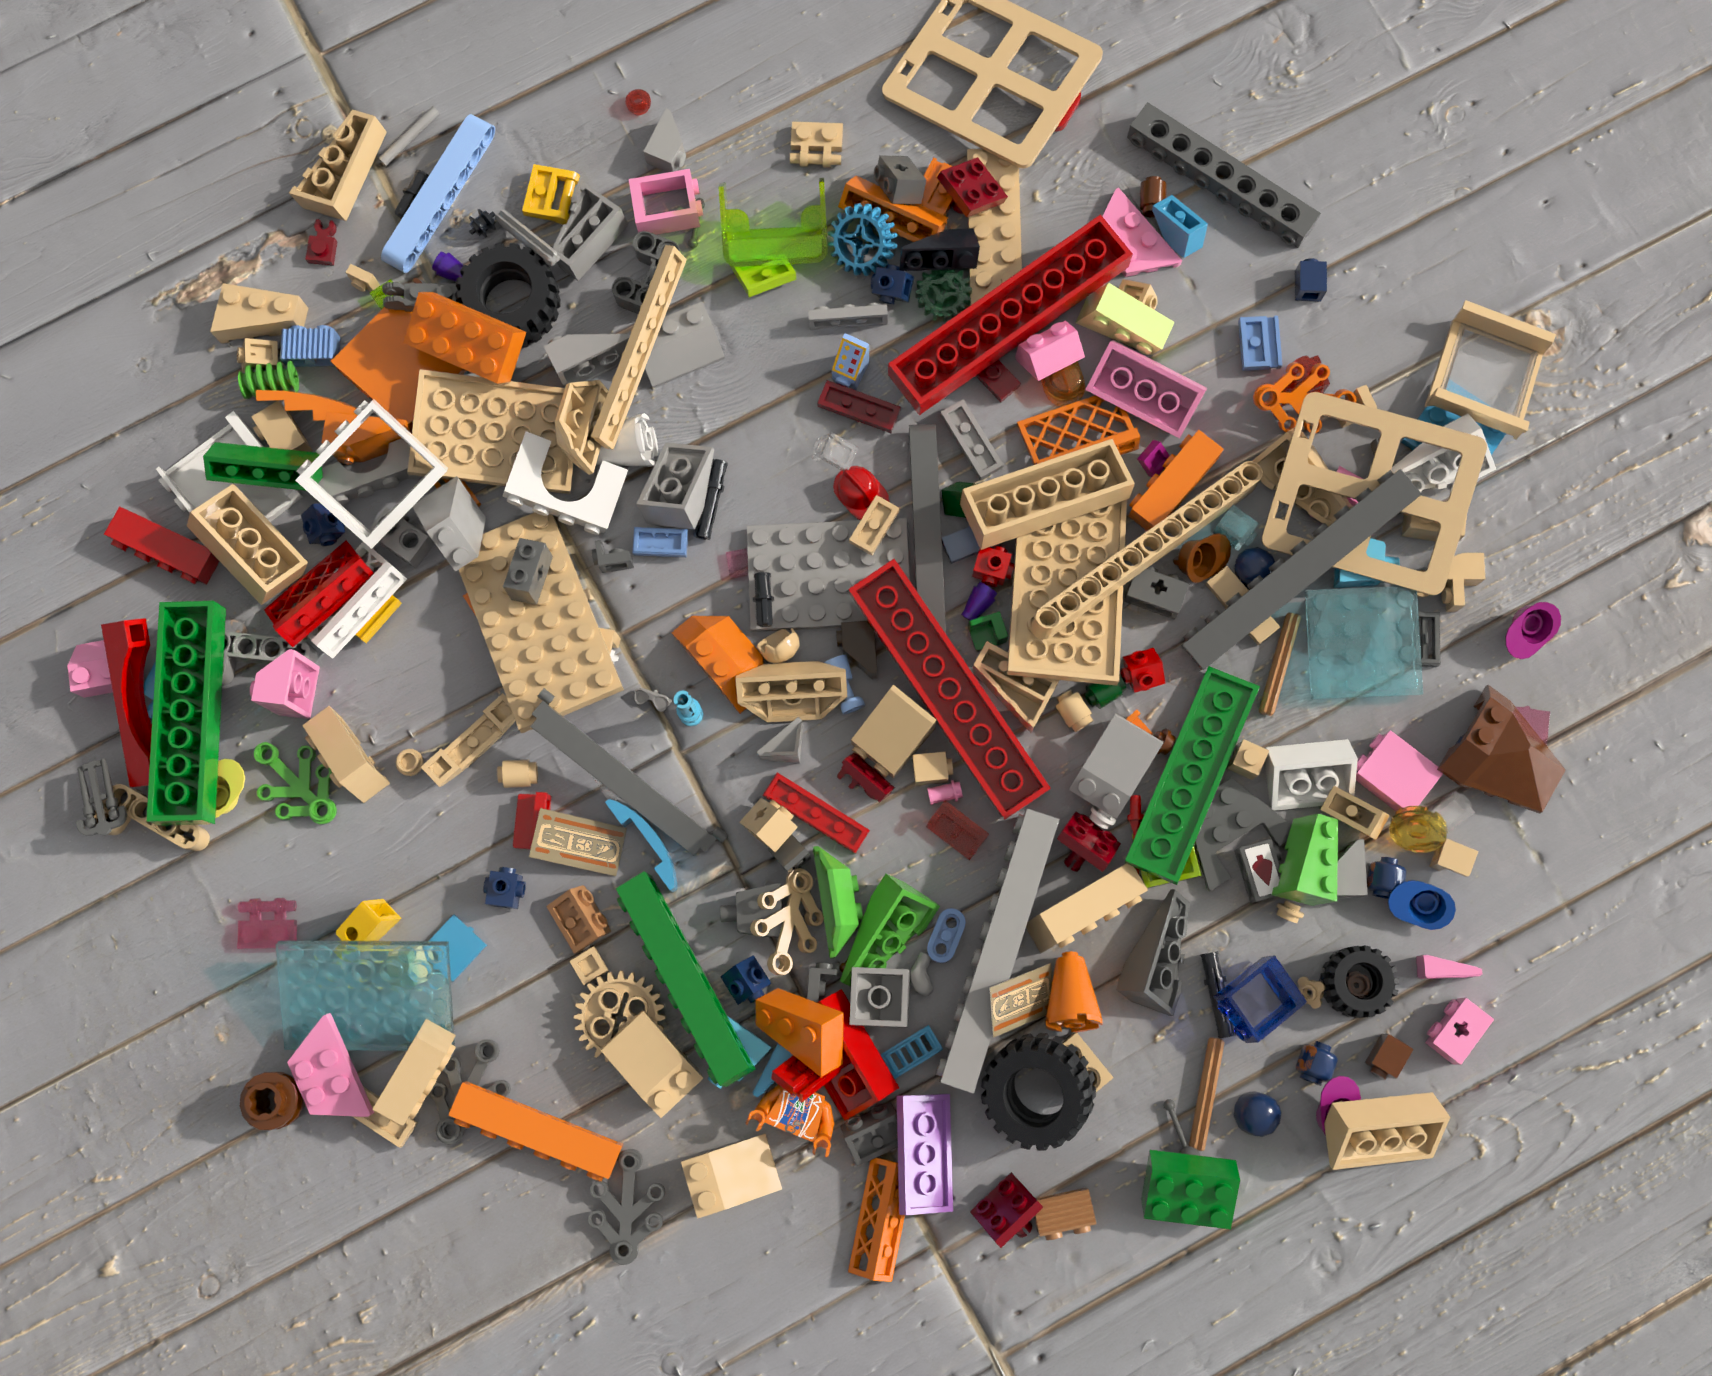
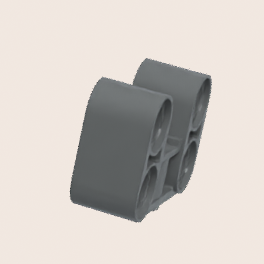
M646 231L637 233L632 242L637 259L650 266L645 279H641V282L629 277H619L612 284V292L618 306L636 314H639L640 307L645 299L650 281L653 278L665 245L675 246L680 252L679 246L674 241ZM644 245L651 246L648 250H641V247ZM623 290L631 291L626 296L619 295Z

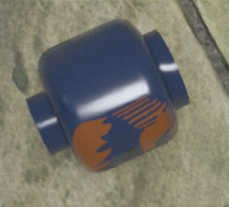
M1381 857L1380 861L1372 862L1369 866L1367 887L1373 891V896L1389 899L1392 890L1397 885L1405 882L1406 869L1398 865V859Z
M1315 1041L1314 1046L1304 1045L1296 1064V1070L1301 1073L1299 1078L1319 1086L1322 1085V1082L1326 1083L1332 1079L1338 1062L1337 1056L1330 1052L1332 1047Z

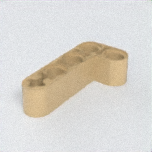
M122 784L113 786L114 795L118 799L119 807L123 805L126 807L127 820L122 826L112 829L108 835L113 836L122 833L130 820L133 819L182 848L201 851L208 846L210 836L201 826L173 825L167 831L166 825L160 826L147 822V817L144 818L143 811L147 806L148 796L137 789ZM127 792L128 798L125 803L121 804V796ZM107 799L102 800L105 817L107 820V818L109 817L108 812L110 810L107 809ZM95 810V814H96V815L94 816V818L97 819V823H98L97 812H96V810ZM185 832L192 833V835L195 837V840L193 841L191 838L183 834Z

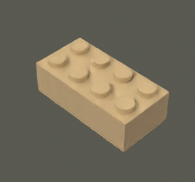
M234 483L190 512L187 527L261 605L303 576L308 562Z

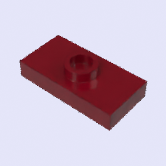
M999 360L976 375L1000 403L1021 385L1019 380Z

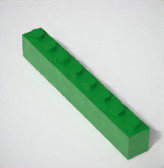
M643 871L617 887L616 890L620 896L617 898V902L624 912L628 911L632 919L629 924L633 932L637 936H641L644 942L642 949L649 960L653 959L656 964L655 974L663 985L666 983L670 991L667 995L668 999L675 1009L679 1008L683 1016L680 1019L686 1032L688 1034L692 1033L695 1038L694 1048L701 1059H706L710 1067L707 1069V1073L713 1083L727 1087L756 1070L653 876Z

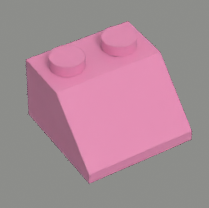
M1067 321L1056 323L1050 329L1030 336L1026 341L1018 345L1015 355L1016 361L1038 381L1085 357L1078 332Z
M104 640L76 645L68 663L70 692L84 698L113 693Z

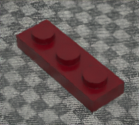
M829 380L826 381L817 403L819 408L888 433H892L901 407Z

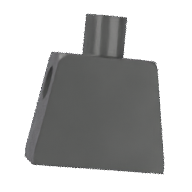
M781 883L736 892V905L720 906L721 922L737 921L738 933L753 935L750 926L754 920L765 919L783 908V902L780 899L774 908L761 909L757 903L758 896L761 893L776 890L782 886ZM766 896L764 901L765 904L768 906L770 900L768 896ZM783 922L770 929L769 933L764 937L779 938ZM759 923L757 926V929L760 933L763 930L761 923Z

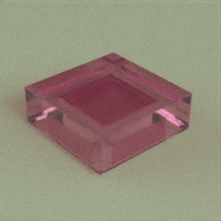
M747 548L726 552L730 578L748 576Z

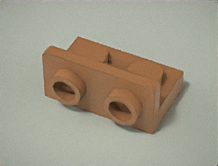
M584 885L569 889L546 906L574 954L582 951L598 938L611 932L606 917L599 911L594 902L593 895Z

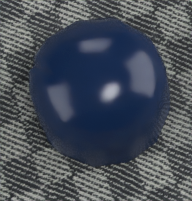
M1262 548L1245 549L1237 556L1234 565L1235 574L1244 586L1249 589L1247 585L1259 575L1264 579L1271 573L1269 567L1275 563V560L1270 552Z
M1253 1091L1240 1096L1234 1106V1118L1238 1127L1250 1135L1267 1136L1274 1133L1280 1124L1282 1114L1280 1106L1275 1099L1264 1093Z

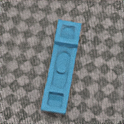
M608 799L605 803L624 827L634 822L660 857L662 862L654 867V869L669 890L675 892L677 890L675 868L669 852L658 834L633 810L617 801Z

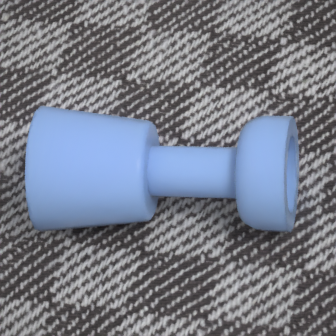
M840 655L824 662L846 669L847 698L844 699L845 701L840 706L843 715L863 708L865 706L863 699L860 696H854L849 684L853 677L847 655Z

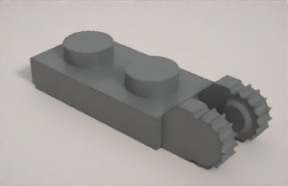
M387 282L382 286V291L385 295L390 296L383 298V306L388 310L413 312L418 292H434L456 302L455 293L458 290L455 286L456 283H404L403 285L399 282Z

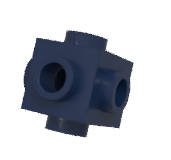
M887 264L886 268L877 267L876 274H873L871 278L872 294L880 297L879 301L886 304L894 305L895 300L909 303L914 276L905 271H900L899 266Z
M321 503L312 504L301 514L303 531L307 535L309 544L330 546L335 544L337 539L345 533V525Z
M499 867V872L490 871V875L485 878L483 892L486 893L485 904L494 907L518 909L519 900L524 897L526 882L523 881V876L515 874L516 869Z
M754 955L734 965L720 976L737 1005L746 1000H749L750 1003L755 1002L756 999L765 995L762 990L771 984Z

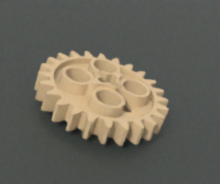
M623 970L619 971L618 978L616 979L612 972H608L607 981L601 976L597 977L599 986L589 983L587 986L591 993L581 992L580 996L585 1002L576 1003L575 1005L582 1010V1013L574 1015L575 1019L581 1020V1024L576 1026L575 1030L584 1031L579 1041L588 1039L589 1043L586 1046V1050L595 1047L597 1050L594 1057L596 1058L602 1053L600 1049L611 1040L617 1023V1018L613 1016V1013L616 1014L620 1011L625 992L629 993V998L623 1012V1016L627 1017V1020H623L620 1023L618 1032L638 1015L633 1013L630 1008L631 1002L635 999L641 1000L644 1003V1012L662 1031L665 1028L658 1024V1021L666 1019V1015L659 1014L658 1011L664 1008L665 1004L656 1003L661 993L652 995L651 990L654 984L645 987L643 985L645 982L644 976L638 982L635 981V972H632L628 979L625 978ZM606 992H613L617 995L618 1003L616 1006L609 1007L604 1003L603 999ZM604 1019L609 1023L610 1030L607 1034H601L596 1030L597 1020Z

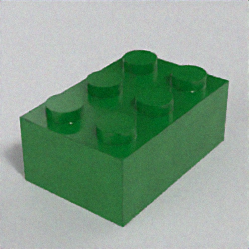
M1149 1150L1141 1197L1144 1219L1231 1230L1240 1185L1236 1160Z

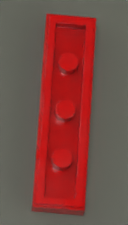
M778 772L763 793V797L770 801L774 800L780 806L782 805L792 815L854 854L857 853L870 832L868 828Z

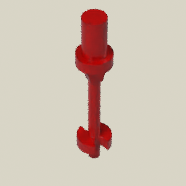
M1131 795L1130 814L1127 815V821H1130L1133 830V841L1144 817L1141 814L1140 795Z

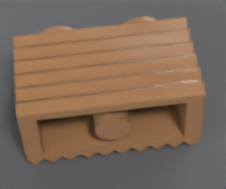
M1088 1188L1036 1198L1043 1206L1034 1216L1037 1232L1040 1237L1045 1236L1046 1240L1063 1237L1062 1232L1073 1230L1074 1234L1086 1233L1091 1231V1225H1096Z

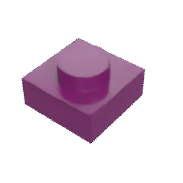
M1152 440L1137 460L1147 475L1152 477L1155 473L1159 475L1164 470L1163 464L1170 455L1160 441Z

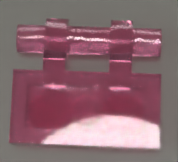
M260 898L240 901L238 911L240 913L249 912L250 919L249 921H238L237 949L296 948L297 920H286L287 911H296V901L286 900L285 898H275L274 901H261ZM262 912H274V920H261Z

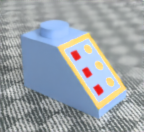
M845 333L832 368V380L837 384L856 390L869 365V344Z

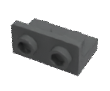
M892 1102L879 1104L861 1116L849 1118L840 1126L857 1166L898 1148L897 1113Z

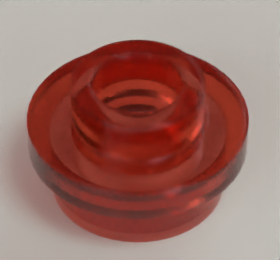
M642 89L632 90L626 96V107L635 115H643L651 106L650 95ZM637 99H642L639 103L634 102Z

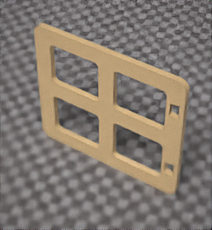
M941 0L883 84L882 93L886 100L1024 169L1033 164L1102 60L1103 51L1099 45L1008 0ZM964 3H970L1012 24V27L998 48L989 58L983 57L942 36ZM947 4H950L954 8L947 16L942 12ZM1029 35H1034L1078 57L1056 91H1051L1007 68ZM933 54L977 77L955 110H949L906 88L928 55ZM906 64H909L913 68L908 75L901 74ZM995 87H999L1043 110L1021 144H1015L972 122L973 117Z
M1311 392L1304 398L1262 534V543L1270 550L1292 556L1293 554L1290 550L1302 540L1306 544L1311 541L1290 535L1286 531L1298 488L1301 485L1355 499L1368 487L1373 491L1380 485L1377 480L1392 469L1401 438H1408L1460 453L1461 460L1448 501L1443 502L1419 496L1401 511L1402 513L1439 524L1438 535L1425 572L1369 557L1366 551L1370 537L1332 566L1333 568L1424 594L1437 595L1445 588L1487 451V444L1483 438L1326 394ZM1321 416H1329L1376 429L1380 432V439L1369 475L1366 479H1360L1308 463L1307 459ZM1304 422L1313 425L1309 439L1299 438ZM1280 502L1288 505L1284 520L1275 518Z

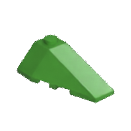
M885 874L869 900L840 981L851 986L852 967L886 968V962L896 952L901 954L906 949L904 944L915 934L919 936L927 928L940 905L907 883Z

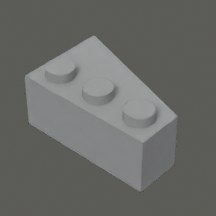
M584 182L580 188L581 194L576 204L573 203L570 209L572 213L567 224H563L553 246V249L560 256V260L557 262L558 266L577 281L584 276L629 225L620 207Z

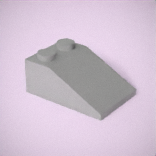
M567 334L563 337L558 336L551 339L543 347L565 388L568 383L590 381L618 367L629 336L628 334Z
M665 443L637 502V506L647 524L695 529L705 505L714 454L713 447Z
M1115 713L1069 790L1117 819L1161 748L1163 741Z

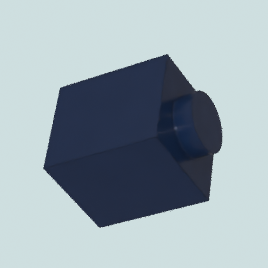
M1314 258L1300 261L1295 270V301L1321 302L1327 292V262L1318 261Z

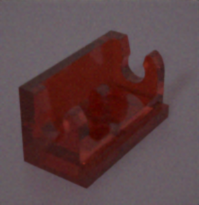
M946 800L926 826V828L969 861L989 836L988 832Z

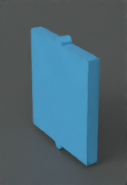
M455 914L424 945L426 957L434 964L433 967L440 969L453 982L487 946L473 932L474 928L466 926Z

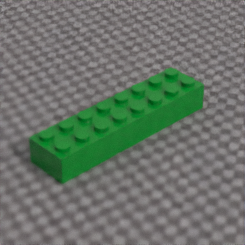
M215 601L159 602L146 821L160 826L215 824L226 608Z

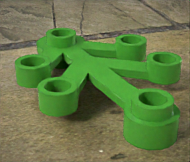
M268 742L258 744L254 750L255 760L263 765H270L290 785L286 787H273L263 784L257 790L258 798L266 802L272 801L274 798H302L308 805L291 806L287 803H281L275 809L276 816L282 820H290L292 817H310L317 824L330 823L337 813L335 803L329 799L331 780L329 775L333 773L330 768H328L329 774L326 777L321 776V771L325 769L322 764L316 768L315 774L319 779L317 796L310 790L311 762L316 757V751L307 745L301 746L298 749V778L278 757L279 751L276 746ZM271 750V758L265 759V753ZM310 750V756L304 759L303 752ZM269 788L270 795L264 798L263 791ZM323 806H326L327 813L321 816L319 811ZM284 807L289 809V813L286 816L281 815V810Z

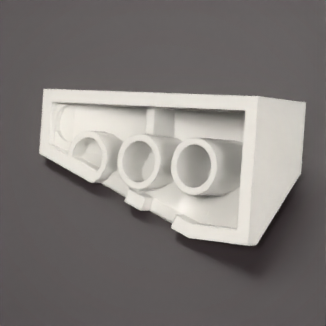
M1469 414L1443 426L1475 435L1485 440L1481 427ZM1422 443L1396 463L1391 471L1394 474L1401 469L1420 492L1433 487L1443 489L1447 488V484L1454 482L1461 455L1452 450ZM1488 445L1478 478L1496 470Z

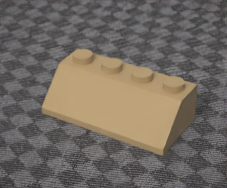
M1433 1092L1332 1103L1324 1123L1330 1167L1332 1170L1433 1158L1450 1120V1116Z

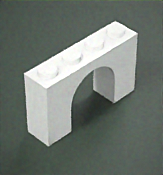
M525 432L503 497L507 498V502L515 506L522 507L524 504L533 507V511L537 514L559 517L558 520L564 524L574 525L576 523L584 526V530L591 534H604L610 523L628 470L602 461L592 489L587 496L574 502L558 500L548 493L541 478L542 466L551 441Z

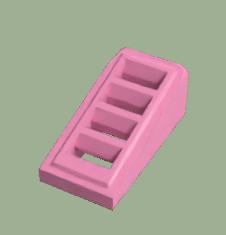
M1430 955L1416 956L1417 976L1420 979L1472 978L1483 975L1482 969L1475 966Z

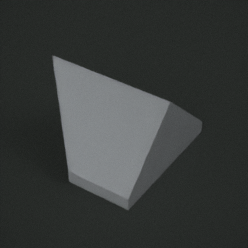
M797 717L757 751L760 759L800 763L803 735L802 720Z

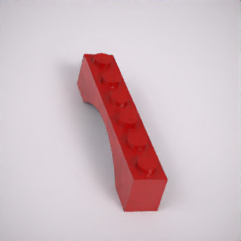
M146 618L101 624L129 786H148L152 724L146 708L143 687L146 657L151 646Z

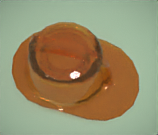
M1078 361L1041 379L1044 392L1048 400L1054 405L1062 407L1080 401L1084 395L1085 380Z

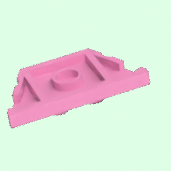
M1118 187L1103 214V218L1133 253L1129 267L1121 273L1125 277L1138 275L1140 272L1158 271V268L1173 266L1175 268L1180 266L1182 259Z
M331 1013L322 1016L287 1062L309 1114L368 1117L374 1114V1110H372L373 1108Z

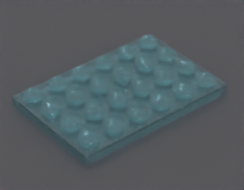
M279 940L276 944L284 1050H297L322 1016L331 1013L347 1050L407 1051L426 1019L454 1034L449 941Z

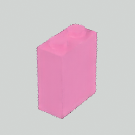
M1391 730L1383 735L1379 733L1369 744L1372 748L1367 756L1362 754L1357 760L1356 781L1405 818L1413 814L1443 773L1437 770V765Z

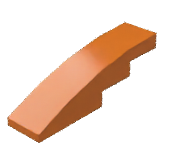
M256 390V401L284 400L285 411L313 410V421L325 420L326 412L356 415L354 411L357 407L327 397L287 390Z

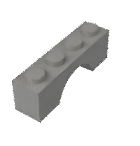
M401 438L389 443L387 456L376 469L366 473H356L347 470L338 461L322 467L323 478L318 485L344 506L349 503V500L354 498L369 497L376 490L393 488L403 480L418 479L422 476L408 475L410 445Z

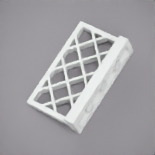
M364 542L355 551L361 558L367 551L369 552L368 561L365 563L373 572L375 567H381L351 599L342 605L343 607L337 614L335 611L318 626H324L319 633L317 627L307 635L318 648L332 659L407 580L395 567Z

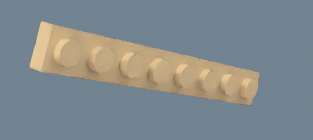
M665 245L638 317L631 330L616 373L613 376L597 422L594 425L591 437L606 449L613 450L685 266L687 259L675 246Z

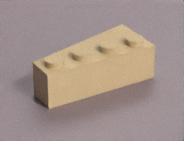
M352 109L333 134L334 140L326 148L323 147L318 154L320 158L312 169L308 167L302 175L304 179L299 186H294L289 192L302 208L347 221L387 133L378 119L373 115Z
M1126 863L1040 913L1027 922L1026 929L1040 953L1056 944L1061 949L1075 940L1072 935L1078 931L1085 935L1098 927L1095 921L1103 917L1106 922L1120 914L1117 908L1125 904L1127 908H1130L1142 901L1140 895L1148 891L1136 869Z

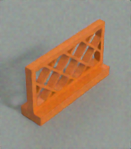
M1096 395L1017 422V427L1034 465L1113 439L1120 455L1139 449L1140 434L1137 428L1133 427L1127 411L1118 406L1115 407L1113 413L1100 408L1101 403L1106 400ZM1085 408L1092 411L1089 420L1076 417L1077 410ZM1096 413L1110 418L1105 428L1092 423ZM1062 417L1068 421L1064 429L1050 424L1052 419ZM1113 420L1123 423L1127 430L1117 433L1109 428ZM1071 422L1085 426L1081 436L1067 431ZM1036 425L1043 429L1037 438L1028 434L1026 427ZM1089 428L1102 433L1099 440L1091 441L1084 438ZM1047 430L1060 435L1056 444L1042 440ZM1067 437L1077 441L1075 448L1068 450L1060 447L1063 438ZM1039 445L1052 450L1049 457L1038 459L1036 451Z

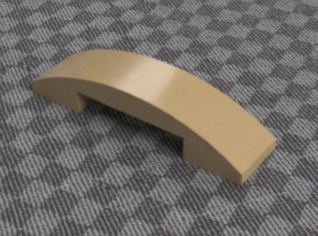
M503 693L484 709V714L445 750L440 749L421 766L422 770L439 787L448 783L474 763L513 725L515 718L507 697Z

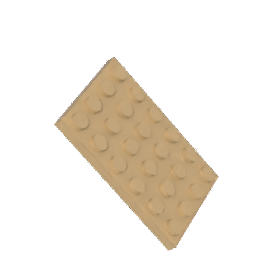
M419 370L412 435L448 467L447 472L440 479L452 480L457 476L460 481L506 486L525 432H529L551 441L541 471V478L545 489L548 492L570 494L573 462L557 445L555 419L565 388L514 381L497 384L483 377ZM410 446L408 475L425 476L433 466Z

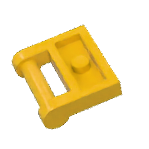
M533 164L522 209L523 215L555 221L562 225L567 224L570 217L568 212L574 187L578 184L580 175L570 170ZM560 180L564 181L565 184L559 209L555 210L552 209L558 181Z

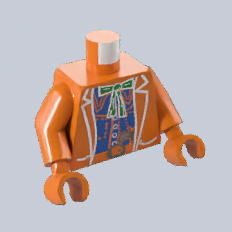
M777 1085L762 1097L755 1110L750 1112L745 1122L748 1125L751 1119L757 1120L759 1125L756 1131L761 1130L764 1123L813 1142L812 1153L814 1155L818 1147H823L826 1149L825 1157L829 1156L834 1119L831 1105L825 1101V1095L815 1092L801 1103L798 1101L799 1097L795 1094L791 1095L780 1085Z

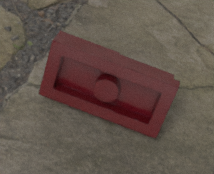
M854 752L842 761L843 766L837 774V778L842 779L846 774L852 776V782L848 786L850 789H854L859 784L870 798L877 800L879 803L895 789L891 783Z

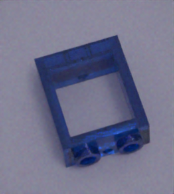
M1275 955L1261 957L1213 996L1218 1002L1217 1007L1219 1011L1229 1018L1234 1025L1235 1034L1245 1043H1259L1307 1003ZM1261 973L1282 1005L1253 1028L1231 996Z

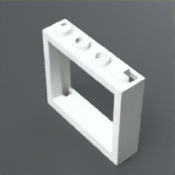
M374 399L370 403L365 400L354 411L357 417L351 423L345 420L334 431L338 435L332 443L326 440L315 451L319 456L312 463L307 459L297 470L300 476L295 480L371 549L448 469ZM374 412L433 468L372 531H369L318 485L311 476Z

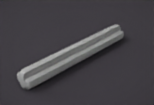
M500 210L499 214H496L495 220L498 221L501 227L522 244L533 249L534 253L540 255L548 265L554 266L560 260L557 251L506 210Z

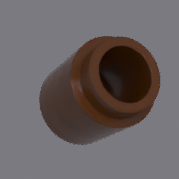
M1150 176L1140 183V209L1143 216L1155 218L1152 208L1153 205L1166 198V182L1158 176Z

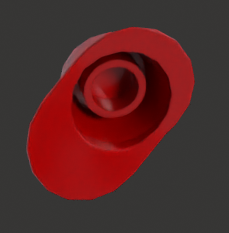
M847 467L841 470L835 477L833 488L836 497L858 520L863 518L876 495L890 502L885 488L864 467Z

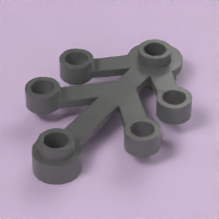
M486 1039L476 1045L475 1055L477 1061L467 1082L478 1086L489 1062L497 1059L500 1049L495 1041ZM488 1045L493 1048V1053L489 1057L484 1053V1049ZM451 1057L449 1060H453L456 1065L454 1070H448L446 1065L443 1071L447 1073L454 1097L456 1098L462 1084L459 1073L461 1064L458 1058ZM505 1080L496 1081L493 1086L486 1088L499 1094L497 1086L502 1083L505 1085L506 1091L500 1095L505 1097L511 1090L510 1084ZM435 1083L429 1095L434 1099L440 1121L436 1126V1135L444 1144H455L462 1139L464 1131L470 1128L454 1123L455 1118L449 1116L450 1109L445 1098L448 1094V1088L443 1083ZM437 1086L443 1089L440 1097L434 1094V1089ZM449 1124L455 1126V1133L453 1135L447 1133L446 1129Z
M628 1149L622 1152L619 1157V1166L623 1170L621 1204L609 1191L608 1184L605 1181H596L590 1187L591 1195L594 1198H600L620 1222L618 1234L606 1221V1214L602 1210H594L588 1216L589 1225L593 1228H598L611 1243L610 1256L614 1262L620 1265H627L633 1262L639 1252L638 1244L652 1231H657L663 1225L662 1215L654 1212L646 1217L645 1224L631 1235L632 1222L652 1203L661 1200L665 1195L664 1186L660 1183H654L649 1186L647 1193L633 1205L635 1171L641 1167L643 1162L642 1155L635 1149ZM627 1156H632L635 1160L632 1167H628L625 1164ZM596 1184L603 1185L604 1193L602 1195H598L595 1192ZM653 1187L661 1189L660 1197L652 1196L651 1190ZM596 1213L602 1216L600 1224H595L592 1220L593 1215ZM652 1216H656L659 1219L657 1227H652L649 1223ZM620 1245L628 1247L629 1252L627 1255L619 1253Z

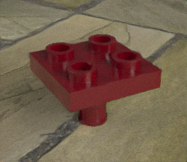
M978 157L944 169L937 176V179L954 200L952 204L953 209L960 214H964L966 217L1003 204L1008 197Z
M1077 811L1057 838V840L1072 850L1068 857L1065 858L1064 863L1069 867L1076 860L1071 868L1075 872L1080 870L1085 861H1088L1103 872L1121 845L1111 832L1103 831L1094 824L1090 817L1079 814Z
M1011 1172L984 1199L979 1201L970 1213L996 1244L1002 1248L1015 1234L1020 1238L1026 1237L1027 1234L1022 1230L1023 1227L1029 1233L1031 1232L1032 1224L1030 1220L1043 1206Z

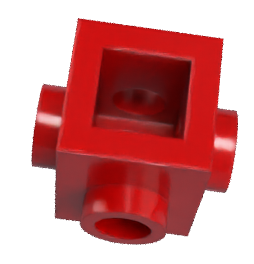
M999 546L979 549L972 577L982 580L981 582L987 586L997 587V584L1003 586L1005 578L1011 579L1014 569V563H1010L1012 554L1007 553L1005 548Z
M1154 648L1136 651L1122 657L1124 668L1120 669L1121 676L1125 684L1129 683L1134 693L1147 691L1150 688L1166 684L1163 662Z

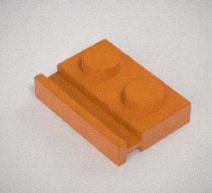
M933 157L923 175L927 181L920 205L946 216L954 200L937 179L940 171L952 166L945 162H938Z

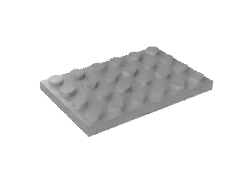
M894 519L873 556L849 543L850 537L861 520L747 526L751 632L790 630L791 628L794 630L841 628V622L868 621L849 594L848 589L892 559L896 560L910 581L907 519ZM758 572L771 573V596H774V601L772 602L773 624L769 627L757 625L756 603L753 602V597H755L754 574Z

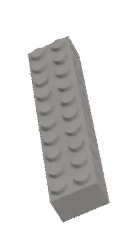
M1027 809L1024 815L1019 814L1016 819L1012 833L1017 834L1015 842L1010 841L1004 856V859L1008 860L1007 868L1002 867L995 885L1000 887L998 895L993 894L987 912L992 915L989 922L985 921L979 935V939L983 940L981 949L976 948L970 963V966L975 967L972 976H966L961 992L966 994L964 1003H959L955 1010L953 1020L958 1021L955 1032L949 1031L944 1047L949 1048L946 1059L940 1058L936 1070V1075L940 1076L939 1082L974 1094L993 1033L990 987L1010 979L1060 820L1058 818Z

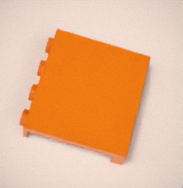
M384 307L331 362L342 375L369 399L376 400L395 419L406 420L413 428L419 370L463 375L467 370L403 343L412 312L388 310Z

